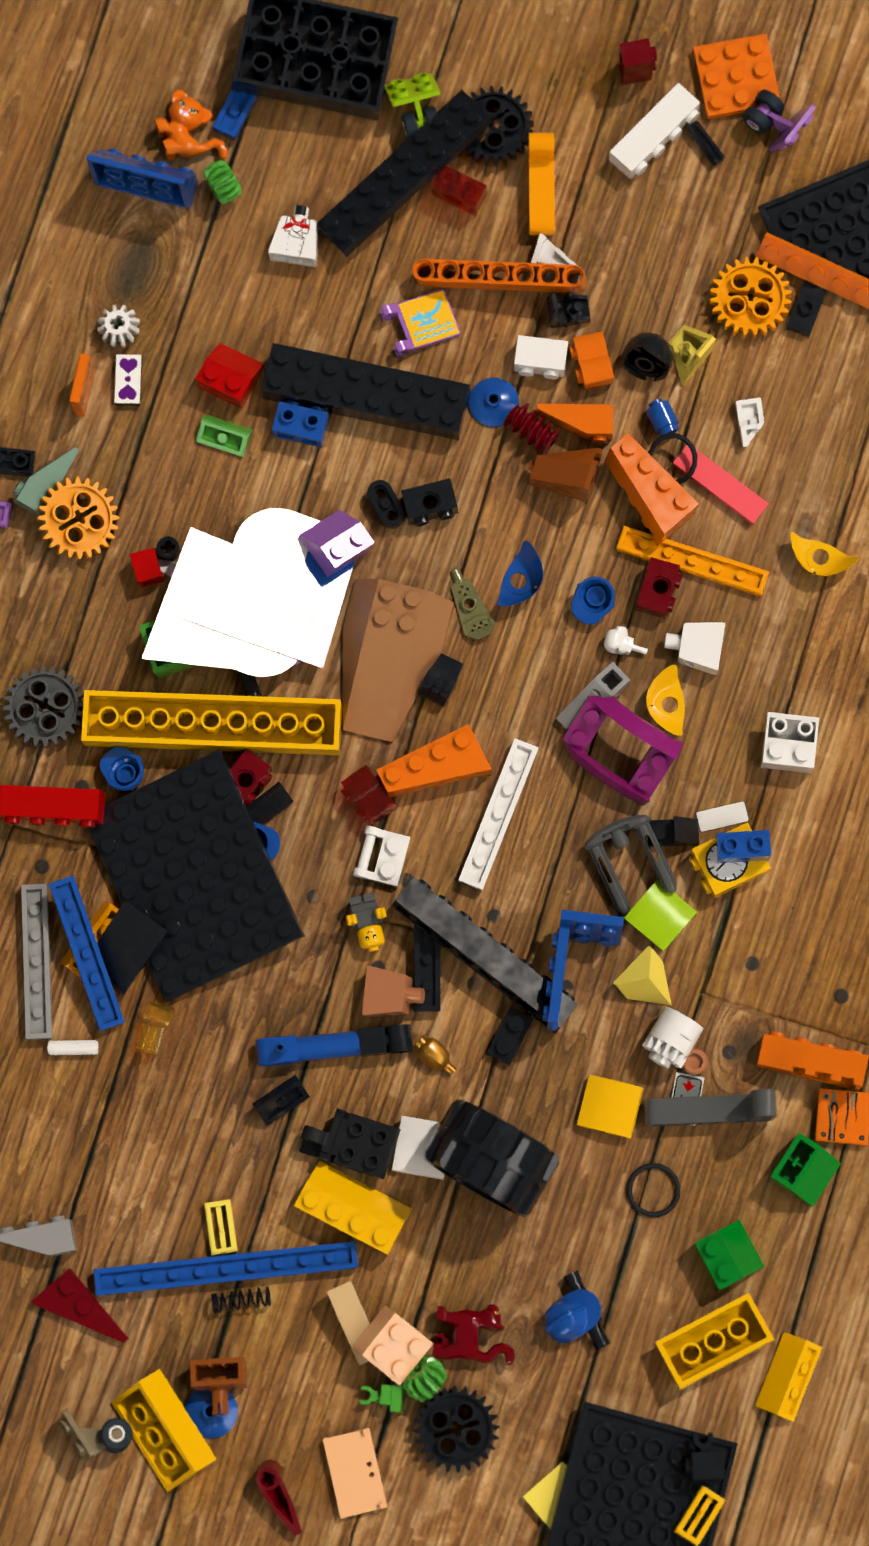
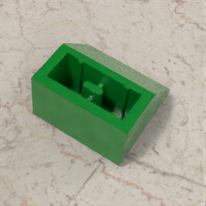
M799 1132L769 1176V1179L813 1207L841 1163L821 1146Z

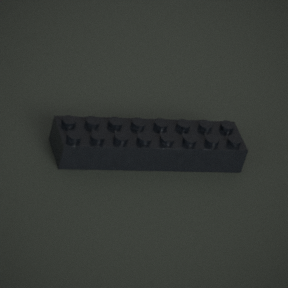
M273 343L261 392L263 399L286 403L287 400L300 403L301 407L310 408V406H317L325 409V412L459 440L470 396V384Z

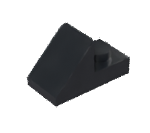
M673 816V819L650 820L649 822L660 843V847L699 845L698 819ZM647 836L649 847H654L650 836Z

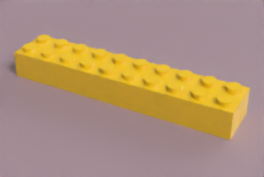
M84 690L81 741L84 746L92 747L120 746L125 748L217 751L220 749L229 752H244L245 749H248L250 752L340 756L341 699Z

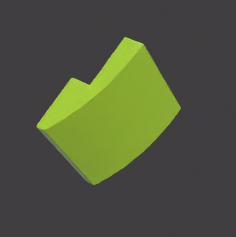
M657 879L624 919L661 950L665 951L698 912L677 894L668 893L664 890L659 879Z

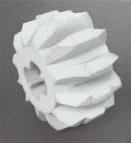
M124 304L120 310H117L116 305H112V312L104 309L103 314L105 317L98 318V323L101 326L97 328L98 333L103 334L102 340L104 342L110 341L112 347H115L118 342H120L122 347H125V340L133 343L135 340L132 335H137L140 332L139 328L136 327L140 324L139 318H134L135 311L129 310L127 312V307ZM119 323L123 324V326H119L118 329H115L114 327L118 326Z

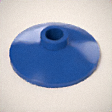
M487 378L480 381L474 386L469 396V409L472 416L479 423L488 427L503 426L508 414L519 404L515 388L509 382L500 378ZM496 396L499 400L497 403H491L489 398Z
M209 1390L194 1391L188 1398L185 1410L197 1426L202 1437L217 1438L228 1433L235 1425L238 1416L237 1402L231 1392L228 1391L229 1414H221L220 1404V1416L209 1417L206 1414V1409L212 1406V1392Z

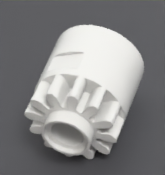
M665 1006L642 1046L650 1051L648 1058L666 1069H669L670 1065L682 1068L704 1029L689 1017Z

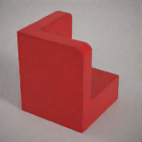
M154 548L129 554L140 589L164 582Z

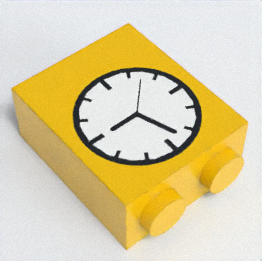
M747 822L728 832H741L752 830ZM715 838L691 850L692 857H689L695 872L699 870L703 877L701 884L707 895L711 893L713 898L768 873L771 869L767 860L717 864Z

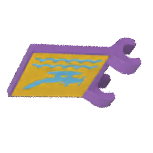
M444 289L401 303L387 304L381 307L380 315L383 322L397 316L406 340L398 341L394 344L395 347L393 349L397 358L405 356L414 350L461 336Z

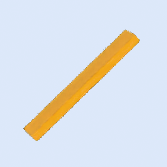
M628 526L623 527L616 548L618 552L646 561H650V557L674 563L680 565L679 571L759 597L762 596L770 571L669 539L664 540L657 546L652 534Z

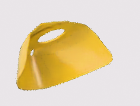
M791 532L790 540L796 558L808 572L814 575L829 576L838 574L850 568L859 560L858 556H848L829 544L801 538L794 532ZM818 549L825 550L829 555L827 563L823 565L816 564L813 560V553Z
M675 664L668 666L653 680L647 691L646 703L651 717L657 724L674 735L682 736L685 702L678 679L677 665ZM666 697L675 698L678 703L677 709L671 713L662 709L663 699Z

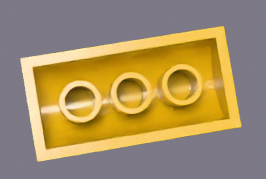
M747 1293L661 1338L655 1343L676 1385L682 1390L773 1342L774 1338L752 1297Z

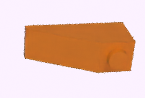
M537 403V416H544L545 420L585 440H592L594 444H605L607 441H612L613 405Z

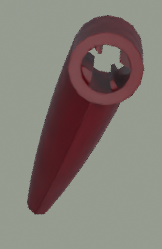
M266 1460L261 1463L257 1472V1485L277 1516L296 1536L302 1533L292 1499L281 1478L282 1467L275 1460ZM265 1472L273 1473L274 1477L270 1479V1476L267 1478L264 1474Z

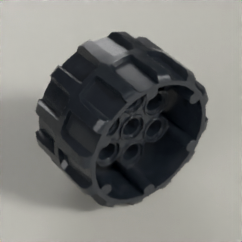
M461 1099L452 1102L424 1151V1160L431 1166L478 1195L522 1217H526L531 1213L559 1165L558 1155L547 1146L492 1113Z

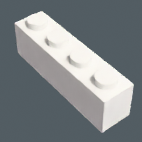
M678 83L610 151L609 161L630 180L636 174L640 176L647 169V163L653 157L657 159L664 152L665 145L670 140L675 141L681 135L682 128L687 123L691 124L698 118L700 102Z

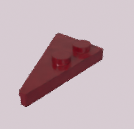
M71 1268L31 1301L38 1307L122 1343L129 1340L128 1336Z

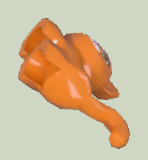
M182 90L175 91L172 95V104L168 110L171 122L168 124V121L162 117L154 119L159 138H167L162 141L167 160L193 158L198 154L207 153L213 148H217L219 158L225 160L228 157V148L224 141L212 138L205 143L199 144L189 134V131L199 128L201 124L208 123L213 117L212 113L203 108L194 98L187 97L186 93Z

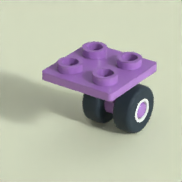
M761 90L755 98V102L759 106L757 108L748 107L742 114V120L750 129L759 134H765L771 125L780 132L768 148L770 152L778 149L783 150L787 145L791 146L799 137L797 131L802 126L806 127L814 117L812 112L816 106L811 104L797 111L792 119L788 121L779 116L785 108L782 100L771 91Z

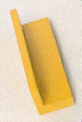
M784 1332L757 1399L756 1407L794 1422L822 1347Z

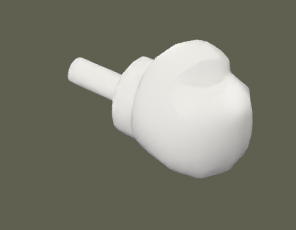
M617 626L615 629L608 630L604 639L605 649L613 654L629 655L632 650L646 655L648 651L647 648L634 645V638L628 636V631L623 626Z

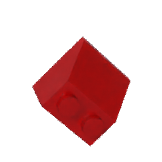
M220 343L207 356L195 380L198 388L243 409L265 364Z

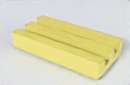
M231 1199L204 1203L211 1255L238 1252ZM225 1205L231 1247H227L221 1209V1206ZM212 1207H216L221 1249H216L211 1213Z

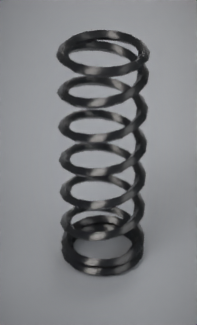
M266 1287V1302H264L261 1289L257 1288L256 1304L252 1291L249 1288L247 1305L243 1292L240 1289L238 1307L233 1291H230L229 1309L224 1293L221 1292L220 1310L217 1294L212 1293L213 1313H221L223 1302L226 1310L230 1312L232 1300L235 1309L239 1311L241 1299L244 1307L248 1310L250 1307V1297L253 1306L257 1308L259 1306V1295L264 1307L267 1305L271 1306L269 1287Z

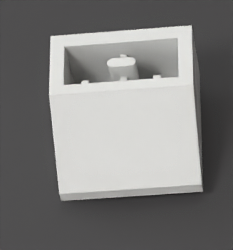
M768 712L760 768L812 774L815 765L819 718Z

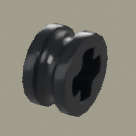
M167 536L160 539L157 543L156 548L161 559L165 561L177 559L180 554V546L176 539ZM167 543H171V546L175 547V550H171L170 555H166L165 550L161 551L162 548L167 546Z

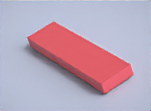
M687 445L672 464L685 475L689 472L692 465V453ZM696 449L697 467L690 478L753 525L768 507L769 503Z

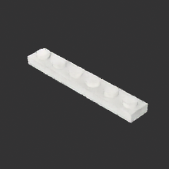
M514 739L458 882L483 891L539 747Z

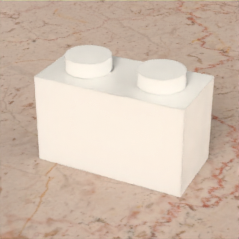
M518 335L514 371L519 372L523 376L540 374L544 375L547 379L564 377L568 341Z

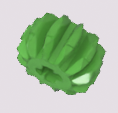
M223 160L214 161L203 170L204 178L219 202L226 204L229 201L235 200L241 194V186Z
M425 1356L402 1382L403 1388L411 1398L413 1397L416 1401L423 1402L427 1398L431 1399L433 1394L438 1393V1390L444 1386L447 1374L439 1360H436L434 1357Z

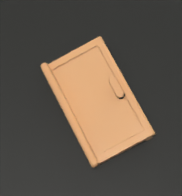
M363 1429L330 1438L325 1437L323 1442L340 1518L345 1519L348 1516L386 1508L387 1503L370 1429Z

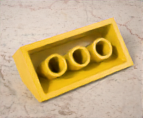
M321 1161L318 1162L294 1205L297 1209L388 1256L412 1211V1208Z
M160 1369L138 1381L111 1402L120 1418L130 1424L135 1442L167 1492L216 1460L211 1448L207 1445Z

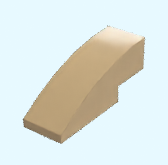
M349 1281L327 1291V1294L360 1366L369 1361L352 1346L370 1325V1322L352 1281Z

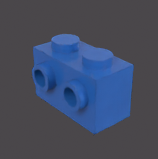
M287 400L286 403L279 402L272 427L273 437L322 448L329 423L328 412L317 406H310V408L301 407L300 403Z

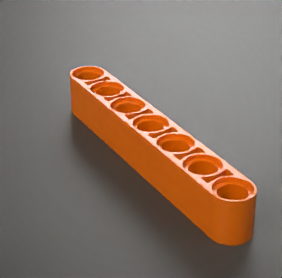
M420 259L413 265L412 269L417 282L424 287L579 293L587 285V278L583 269L577 265ZM425 268L431 269V274L428 277L422 278L419 276L421 270ZM447 270H456L453 278H444ZM478 270L481 272L479 278L475 280L469 279V274L472 271ZM499 271L506 273L504 279L500 281L493 279L494 275ZM524 272L531 274L529 280L525 282L518 280L520 274ZM553 273L556 275L554 281L550 283L543 281L545 275ZM573 274L581 276L580 281L576 284L568 282Z

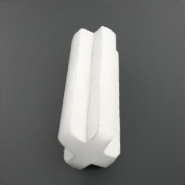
M96 1040L49 1041L47 1051L49 1055H96L99 1051V1043Z

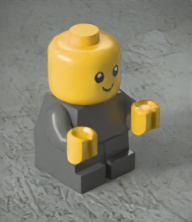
M374 893L349 898L352 914L346 916L347 925L352 926L354 929H359L357 936L362 949H369V952L378 951L379 947L385 943L383 929L379 925L387 917L385 907H377Z

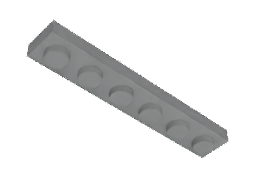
M48 884L21 885L26 1040L53 1039Z

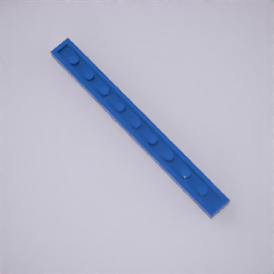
M354 1241L94 1269L96 1296L355 1269L358 1268L356 1242Z

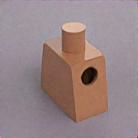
M367 966L362 1015L368 1018L408 1015L411 1003L423 1004L425 990L424 988L412 987L413 978L407 975Z

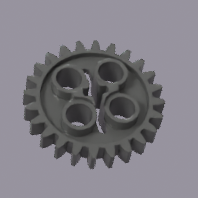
M41 665L40 672L38 673L31 667V675L29 676L22 671L23 680L20 681L14 678L13 680L17 686L15 688L7 687L12 695L4 696V700L10 703V705L3 707L5 712L10 713L4 719L6 722L13 721L9 729L11 731L17 730L15 736L18 739L25 735V744L33 740L35 748H38L40 742H43L44 747L48 749L50 741H53L56 747H58V739L60 738L68 742L66 734L70 733L75 736L76 732L73 727H82L78 718H83V712L80 711L83 708V701L79 700L84 698V692H76L80 689V684H72L74 680L72 675L65 678L66 672L64 669L56 674L54 666L47 672L44 665ZM37 685L46 686V690L42 695L37 696L33 694V690ZM25 696H29L43 705H46L48 702L51 709L65 714V717L61 718L48 709L42 711L38 704L25 700ZM67 696L68 703L65 706H56L58 697ZM26 707L34 708V712L29 718L21 716L22 710ZM47 719H56L54 728H44V722Z

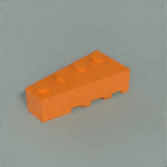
M629 433L610 448L604 461L620 487H623L628 494L629 502L633 507H636L642 517L641 521L646 529L649 528L654 536V542L659 546L693 516L699 503Z
M469 724L376 770L388 797L492 774V769Z
M769 1031V1035L764 1034L762 1036L756 1067L856 1091L863 1086L869 1055L850 1049H836V1046L825 1043L820 1045L812 1044L810 1040L795 1037V1040L784 1038L785 1034Z

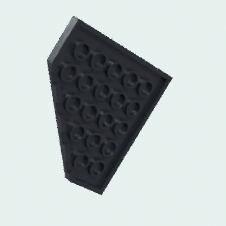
M869 160L758 206L757 210L768 233L869 279Z

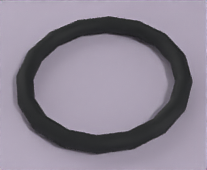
M667 433L658 437L651 444L648 453L653 457L656 446L668 438H677L685 442L692 453V465L684 477L676 480L681 484L694 474L697 467V452L687 437L678 433Z
M648 1163L640 1166L631 1174L627 1182V1196L630 1204L638 1213L647 1217H660L668 1214L676 1207L680 1198L681 1186L678 1177L670 1168L662 1164ZM650 1168L666 1172L673 1179L675 1185V1196L672 1203L664 1210L658 1212H651L640 1208L632 1194V1184L636 1176Z

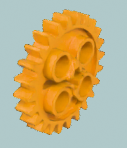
M745 257L744 264H741L736 259L734 268L726 264L725 270L727 273L723 271L718 272L720 280H713L712 285L716 288L710 290V295L714 296L710 299V305L716 306L713 308L712 314H720L717 318V323L726 322L724 330L733 327V335H736L740 330L742 331L743 338H746L748 332H751L753 338H756L757 331H760L763 336H766L767 328L774 332L776 330L774 322L780 325L783 324L781 316H788L789 311L785 307L791 306V300L786 298L791 296L792 291L784 290L789 286V281L781 282L784 273L781 272L776 275V265L769 269L767 267L768 260H765L760 265L758 257L755 258L753 263H750L748 257ZM743 280L746 286L738 288L734 285V281ZM760 284H768L771 290L764 292L758 286ZM748 294L753 295V301H748ZM732 304H739L743 309L742 311L735 312L731 310L730 306ZM762 307L768 313L760 316L755 312V309Z
M79 477L74 478L73 484L69 478L64 479V487L60 482L55 483L56 491L49 488L46 491L50 497H41V501L45 503V506L37 507V510L43 513V515L36 518V520L43 522V525L37 529L38 531L45 530L46 532L41 539H50L51 542L48 548L57 546L56 554L58 555L65 550L66 558H71L73 553H75L77 560L82 558V553H84L86 558L92 557L91 550L95 554L101 553L99 545L107 548L109 545L105 539L113 540L115 538L110 533V530L118 529V526L112 524V521L119 519V516L112 515V511L118 507L110 506L109 504L114 497L106 498L104 496L107 488L100 491L97 490L99 482H95L90 486L89 478L84 479L82 484ZM78 494L86 497V507H81L77 504L76 498ZM92 506H96L97 509L64 530H59V526ZM57 507L65 510L66 517L64 520L56 517L55 510ZM92 516L99 519V529H94L90 526L89 522ZM70 529L78 532L79 539L77 542L69 539L68 532Z

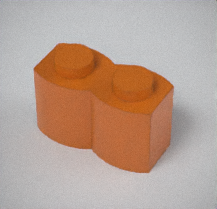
M603 332L574 337L573 345L569 346L572 361L577 360L579 369H575L578 384H583L584 390L613 384L614 374Z

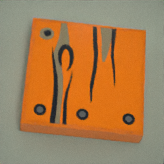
M82 353L79 355L69 401L74 413L77 416L85 417L95 367L90 355Z
M819 1088L815 1141L868 1146L869 1093Z

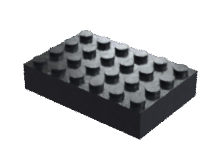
M249 0L232 78V90L378 121L399 17L319 0Z

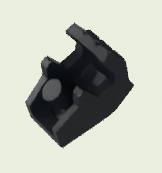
M568 292L560 296L553 293L546 297L551 328H564L591 322L587 295H577Z
M441 653L422 682L420 696L445 707L452 692L456 689L463 663Z

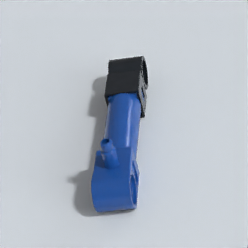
M410 1024L362 1028L359 1031L300 1037L292 1035L255 1040L257 1064L259 1067L297 1064L300 1061L360 1055L367 1057L413 1051Z

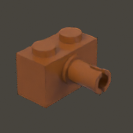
M243 1357L190 1360L191 1388L194 1391L209 1390L212 1392V1415L220 1416V1404L221 1414L228 1415V1391L230 1389L247 1388L246 1360Z

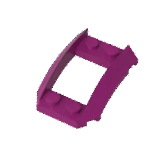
M613 695L612 697L588 696L562 736V740L574 761L607 786L642 806L650 802L651 795L673 761L677 760L683 746V742L680 740L676 741L667 736L664 731L626 708ZM607 716L650 745V748L628 782L603 767L585 753V750Z

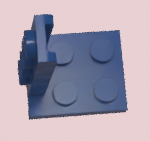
M570 910L561 911L559 933H553L552 948H557L556 957H550L549 972L554 973L553 981H547L546 996L551 997L550 1006L544 1005L543 1021L548 1022L547 1031H555L558 1028L568 940L574 939L575 942L583 944L589 943V941L599 942L600 945L606 947L620 945L624 917Z

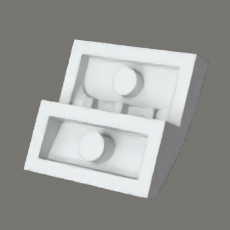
M401 1116L399 1127L401 1130L397 1139L392 1171L444 1180L445 1174L424 1160V1151L441 1122Z

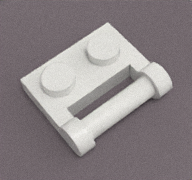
M366 826L364 830L366 837L358 866L354 868L353 876L398 888L411 838L373 826ZM380 838L383 839L375 871L371 872L367 870L375 839Z

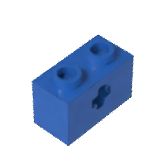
M769 830L716 834L717 864L765 861L771 857Z

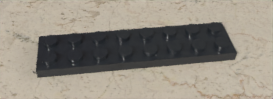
M461 89L434 115L432 124L428 125L427 122L423 124L413 136L409 137L316 223L318 230L348 257L487 129L494 120Z

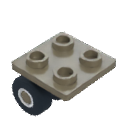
M67 1409L63 1410L60 1416L59 1425L66 1436L72 1435L76 1441L74 1442L75 1445H73L75 1451L81 1459L86 1457L88 1462L103 1450L110 1453L124 1451L129 1446L133 1437L130 1424L121 1418L108 1420L102 1429L98 1430L78 1427Z

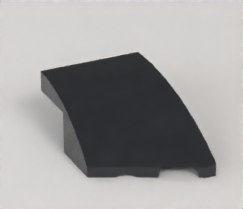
M126 901L113 917L97 943L102 958L123 995L128 991L156 947L168 932Z

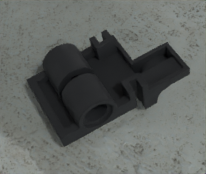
M337 1108L329 1133L308 1125L304 1126L301 1135L303 1140L299 1152L369 1176L384 1179L401 1129L353 1113L349 1114Z

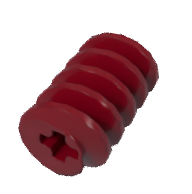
M528 403L522 407L519 404L516 405L504 420L503 425L508 427L512 424L511 432L516 433L519 431L518 437L520 439L527 437V445L535 443L534 450L539 452L543 449L542 454H546L556 442L560 429L558 428L551 432L550 429L553 423L550 422L545 426L542 425L545 417L541 416L536 420L537 410L528 413Z

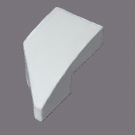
M761 397L735 401L742 447H747L763 426L764 417Z

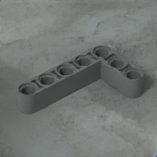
M775 1089L752 1090L749 1094L653 1098L643 1100L645 1126L650 1127L773 1121L777 1117Z

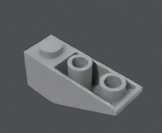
M612 662L582 690L556 719L567 730L588 696L612 697L613 695L617 698L630 686V679Z
M64 1215L49 1218L50 1223L39 1225V1221L23 1224L24 1229L14 1231L13 1226L0 1229V1242L52 1257L78 1251L73 1222L71 1219H65Z

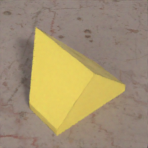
M683 325L669 341L682 386L711 354L716 341L714 336Z
M648 946L613 983L627 999L672 1006L663 961Z

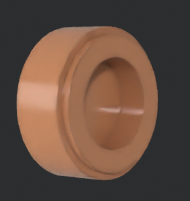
M692 1049L682 1066L684 1071L690 1075L703 1073L708 1065L706 1054L700 1049Z

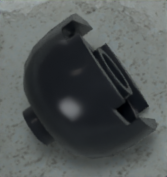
M648 332L632 337L625 346L621 359H624V368L633 376L642 380H646V376L655 378L654 381H660L665 379L672 366L673 353L669 343L663 337Z

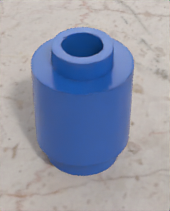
M660 398L648 404L649 409L646 410V413L656 434L662 436L679 430L677 425L679 421L668 400L663 401Z

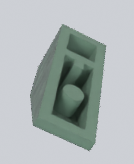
M74 447L26 478L23 482L19 481L12 492L15 495L12 502L37 517L43 515L42 512L37 510V507L45 506V503L41 501V497H50L46 491L49 488L56 491L54 484L62 482L79 449Z

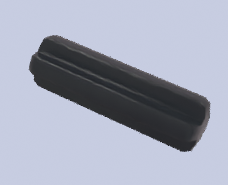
M699 121L691 123L687 129L689 134L712 165L720 164L724 160L723 153Z

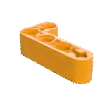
M554 132L529 133L530 236H539L540 234L545 236L555 235Z

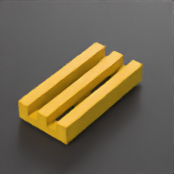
M702 1485L674 1532L698 1546L724 1504L725 1499ZM707 1494L708 1497L686 1532L683 1531L684 1526L703 1495ZM715 1499L717 1502L696 1537H692L691 1534L712 1500Z

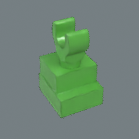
M382 1384L381 1391H374L369 1386L361 1387V1390H368L371 1394L369 1400H360L361 1404L368 1405L372 1402H380L383 1405H390V1411L403 1412L405 1392L403 1385Z

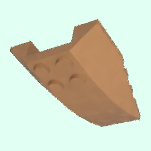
M355 579L343 624V731L393 743L412 704L419 695L427 672L442 652L454 602L428 590L386 580Z

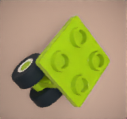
M418 73L414 78L407 80L395 79L390 84L385 85V91L392 107L413 102L417 118H415L413 112H407L401 116L407 139L413 136L426 122L428 125L433 123V117L437 114L435 106L424 108L423 116L419 100L440 95V89L432 73Z

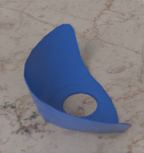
M523 541L518 555L506 571L501 585L499 600L496 603L497 606L505 607L523 602L532 597L540 588L543 580L542 562L530 542ZM522 573L525 575L527 581L524 587L515 588L512 586L510 579L513 574Z

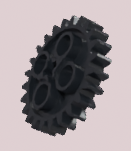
M490 86L488 93L483 88H480L479 96L472 91L471 98L492 117L494 122L491 124L493 127L490 130L489 127L485 129L466 147L468 148L466 157L474 154L475 163L483 158L484 166H487L489 160H493L495 167L498 165V160L501 159L507 165V157L509 156L513 160H517L516 152L524 154V147L522 145L529 146V139L527 137H529V133H533V130L529 129L534 127V121L529 120L532 118V111H526L528 103L520 104L521 95L513 98V90L504 94L502 86L498 92H494L493 86ZM490 106H496L499 110L495 113H490L486 109ZM506 110H508L509 113H506V114L502 117V114H503ZM515 122L517 127L509 129L505 124ZM485 136V139L482 142L478 141L479 139ZM497 139L501 144L494 147L489 145V141Z
M453 1385L452 1393H448L447 1389L443 1387L442 1396H439L437 1393L433 1394L435 1399L433 1402L428 1399L425 1400L428 1408L418 1409L423 1414V1417L415 1418L414 1420L421 1424V1428L414 1429L415 1433L421 1434V1438L415 1442L424 1443L425 1446L421 1449L420 1453L427 1451L430 1453L427 1459L428 1462L434 1458L437 1459L436 1468L445 1463L446 1472H449L452 1465H455L457 1473H460L461 1465H465L467 1470L471 1471V1462L480 1466V1456L486 1459L489 1458L485 1452L486 1449L495 1450L490 1441L499 1439L498 1436L492 1434V1430L500 1428V1426L492 1424V1420L498 1416L489 1415L493 1405L486 1407L483 1405L486 1400L485 1396L479 1400L476 1399L477 1390L468 1395L466 1386H464L461 1393H458L456 1385ZM463 1404H468L473 1409V1415L468 1420H463L458 1416V1408ZM438 1412L444 1413L448 1419L446 1426L443 1428H437L432 1422L433 1416ZM479 1420V1425L462 1430L459 1437H456L455 1433L439 1438L434 1437L435 1433L452 1428V1422L457 1421L458 1425ZM470 1430H476L481 1435L480 1443L475 1446L469 1445L466 1441V1434ZM445 1438H451L456 1444L454 1452L450 1454L444 1453L440 1447L442 1440Z

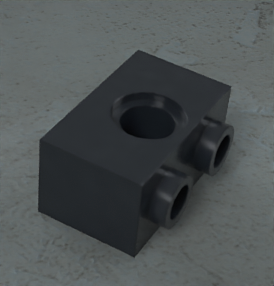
M450 478L401 490L409 525L415 524L416 527L424 526L430 523L429 520L437 518L448 520L458 513V506ZM429 499L437 502V506L433 509H427L423 504Z

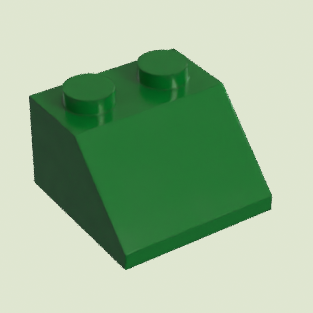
M740 1220L693 1244L718 1291L765 1267Z

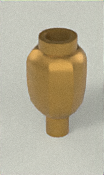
M423 1035L414 1045L417 1049L418 1058L434 1070L443 1069L449 1076L456 1071L457 1068L449 1062V1052L434 1037L427 1038Z

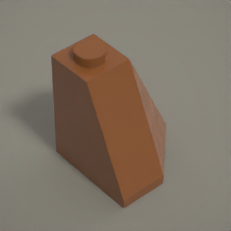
M592 448L537 455L535 462L530 461L526 476L530 477L529 485L588 502L603 449Z

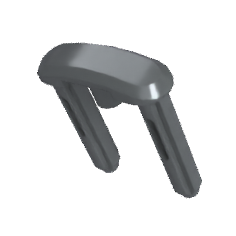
M636 815L612 822L592 835L584 845V851H589L611 901L621 915L629 913L630 903L603 847V842L612 839L616 850L630 844V841L625 832L630 829L636 830L662 888L668 893H674L677 890V881L649 823L652 818L647 815ZM646 836H650L660 858L659 861L655 860ZM601 857L612 877V883H609L599 861Z

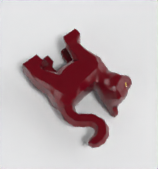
M489 1304L486 1309L481 1311L465 1309L455 1312H448L446 1307L438 1306L437 1319L444 1322V1324L453 1325L454 1335L453 1338H445L444 1334L436 1333V1344L433 1346L432 1357L448 1360L463 1358L480 1363H491L502 1353L505 1355L506 1364L512 1365L515 1353L509 1344H495L486 1353L479 1349L480 1328L488 1331H502L505 1326L501 1325V1314L497 1305Z

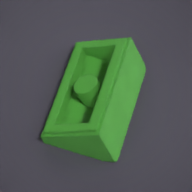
M205 415L201 420L196 442L244 457L253 429L214 416Z

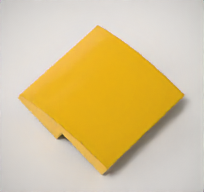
M589 1074L577 1125L631 1139L644 1088Z

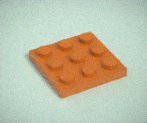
M767 34L693 47L707 120L742 114L748 107L757 108L759 105L755 102V98L761 90L771 91L780 98Z

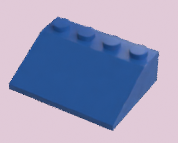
M111 148L108 151L99 149L87 155L86 160L95 185L190 210L198 185L197 175L191 169L180 167L179 169L172 168L169 164L162 161H156V163L149 162L139 155H132V157L122 155V152Z

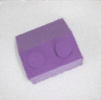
M341 510L336 511L299 535V538L327 577L367 553L375 543L360 521Z

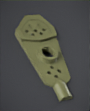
M459 568L451 571L450 574L454 581L451 589L464 636L477 641L490 636L495 622L470 580L463 578ZM466 600H472L474 606L472 608L465 607L464 603Z

